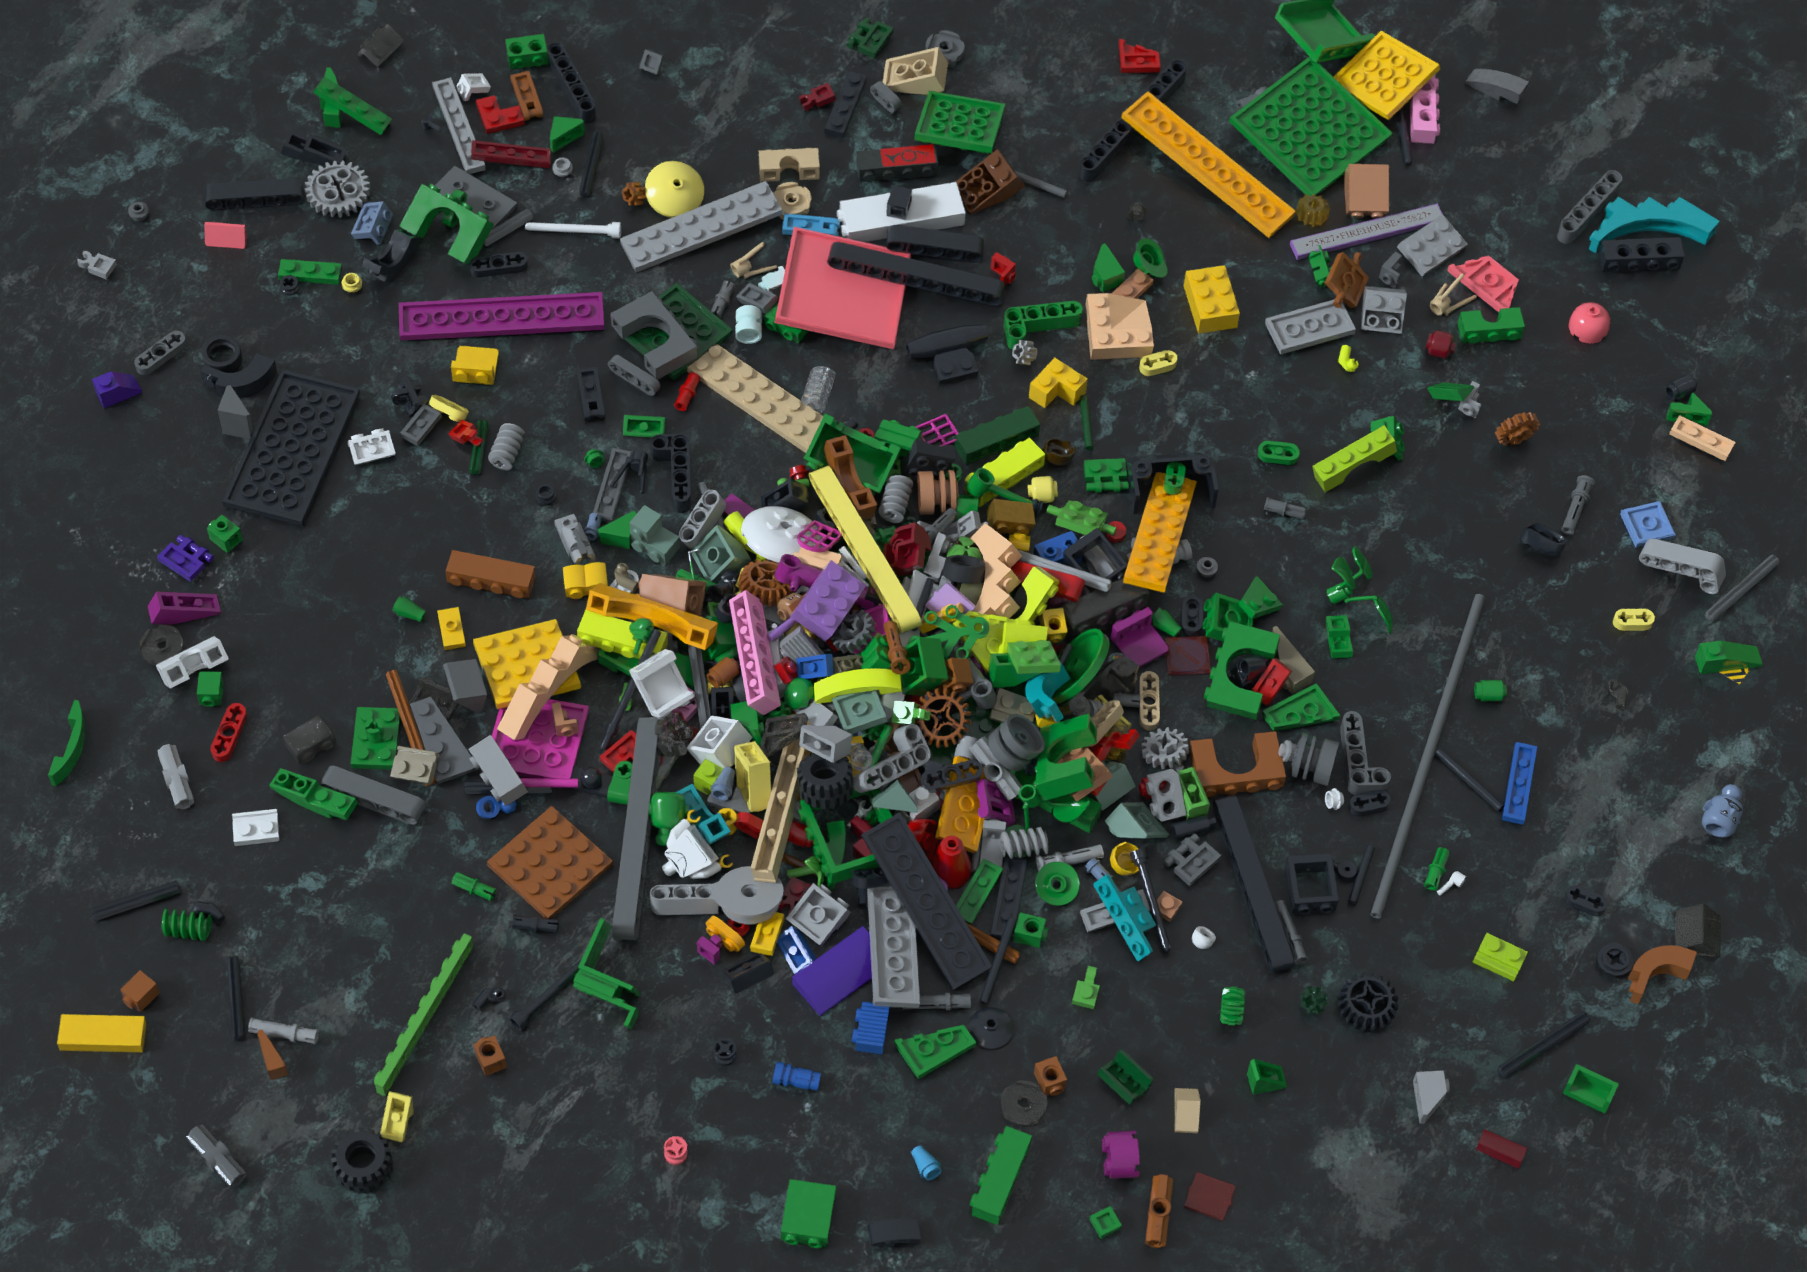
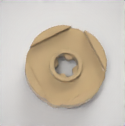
M786 182L776 188L774 196L782 209V215L779 216L781 219H784L785 213L807 215L809 213L811 194L805 186L802 188L798 186V183ZM792 198V200L796 201L791 203L788 202V199Z

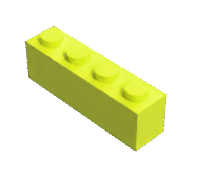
M1028 438L1024 442H1018L1010 451L1001 453L996 460L986 463L982 468L989 470L993 474L995 479L993 484L1007 490L1043 467L1045 453ZM974 472L970 473L965 479L964 491L967 495H972L968 492L966 488V483L972 477ZM990 491L986 492L982 497H978V506H983L998 495Z
M585 610L577 630V636L582 638V643L587 646L601 648L606 652H616L627 658L640 659L646 647V644L642 643L638 655L633 654L636 641L632 639L633 635L629 630L631 622ZM660 631L662 633L650 658L667 648V632Z

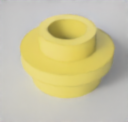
M348 273L342 280V287L347 292H356L362 287V280L357 274Z

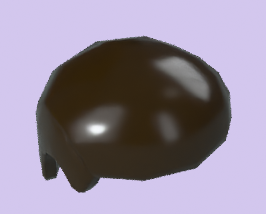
M1058 438L1047 440L1043 448L1046 460L1055 466H1064L1070 463L1076 451V447L1072 448L1069 440L1063 441Z

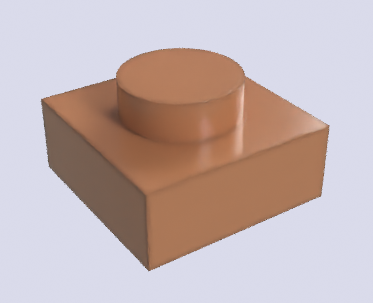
M1165 891L1157 899L1162 918L1171 922L1182 906V901Z

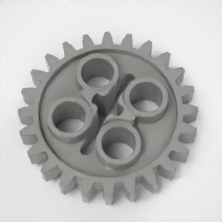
M334 161L331 166L326 162L325 168L319 165V171L313 170V176H308V182H305L307 202H310L311 208L316 207L317 213L323 210L324 216L328 212L331 213V217H334L335 213L342 217L344 212L349 216L350 210L357 212L356 207L362 208L363 202H367V196H370L368 176H365L364 170H359L358 165L353 168L352 162L347 166L344 161L340 165H337V162ZM332 177L335 178L336 183H337V187L334 186V181H333ZM338 190L341 192L344 201H341Z

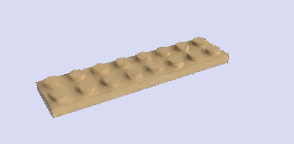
M718 344L711 347L707 353L688 367V373H697L701 377V382L805 453L807 452L823 418L821 414Z

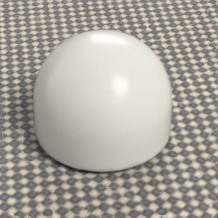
M1201 926L1197 927L1192 935L1194 945L1200 949L1211 947L1216 940L1211 930Z

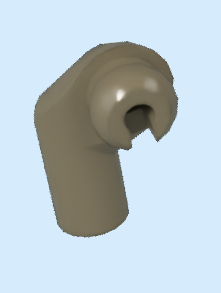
M619 563L614 571L617 584L635 592L638 583L629 579L628 566L624 563Z

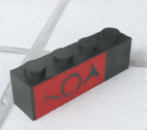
M935 144L857 151L856 165L859 182L929 177L937 175L938 172Z

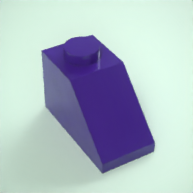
M110 371L92 379L96 395L103 408L142 393L134 375Z

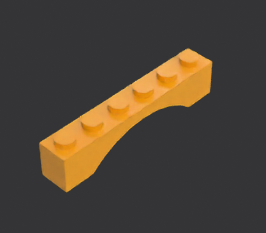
M601 583L590 590L586 610L607 617L631 620L648 618L653 622L654 626L675 635L688 645L706 650L714 643L718 626L717 622Z

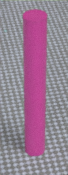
M520 778L525 787H578V779Z

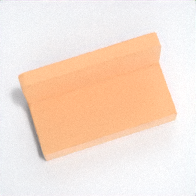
M801 547L799 553L793 552V555L798 557L801 563L823 570L831 560L839 565L842 559L841 554L830 551L819 553Z

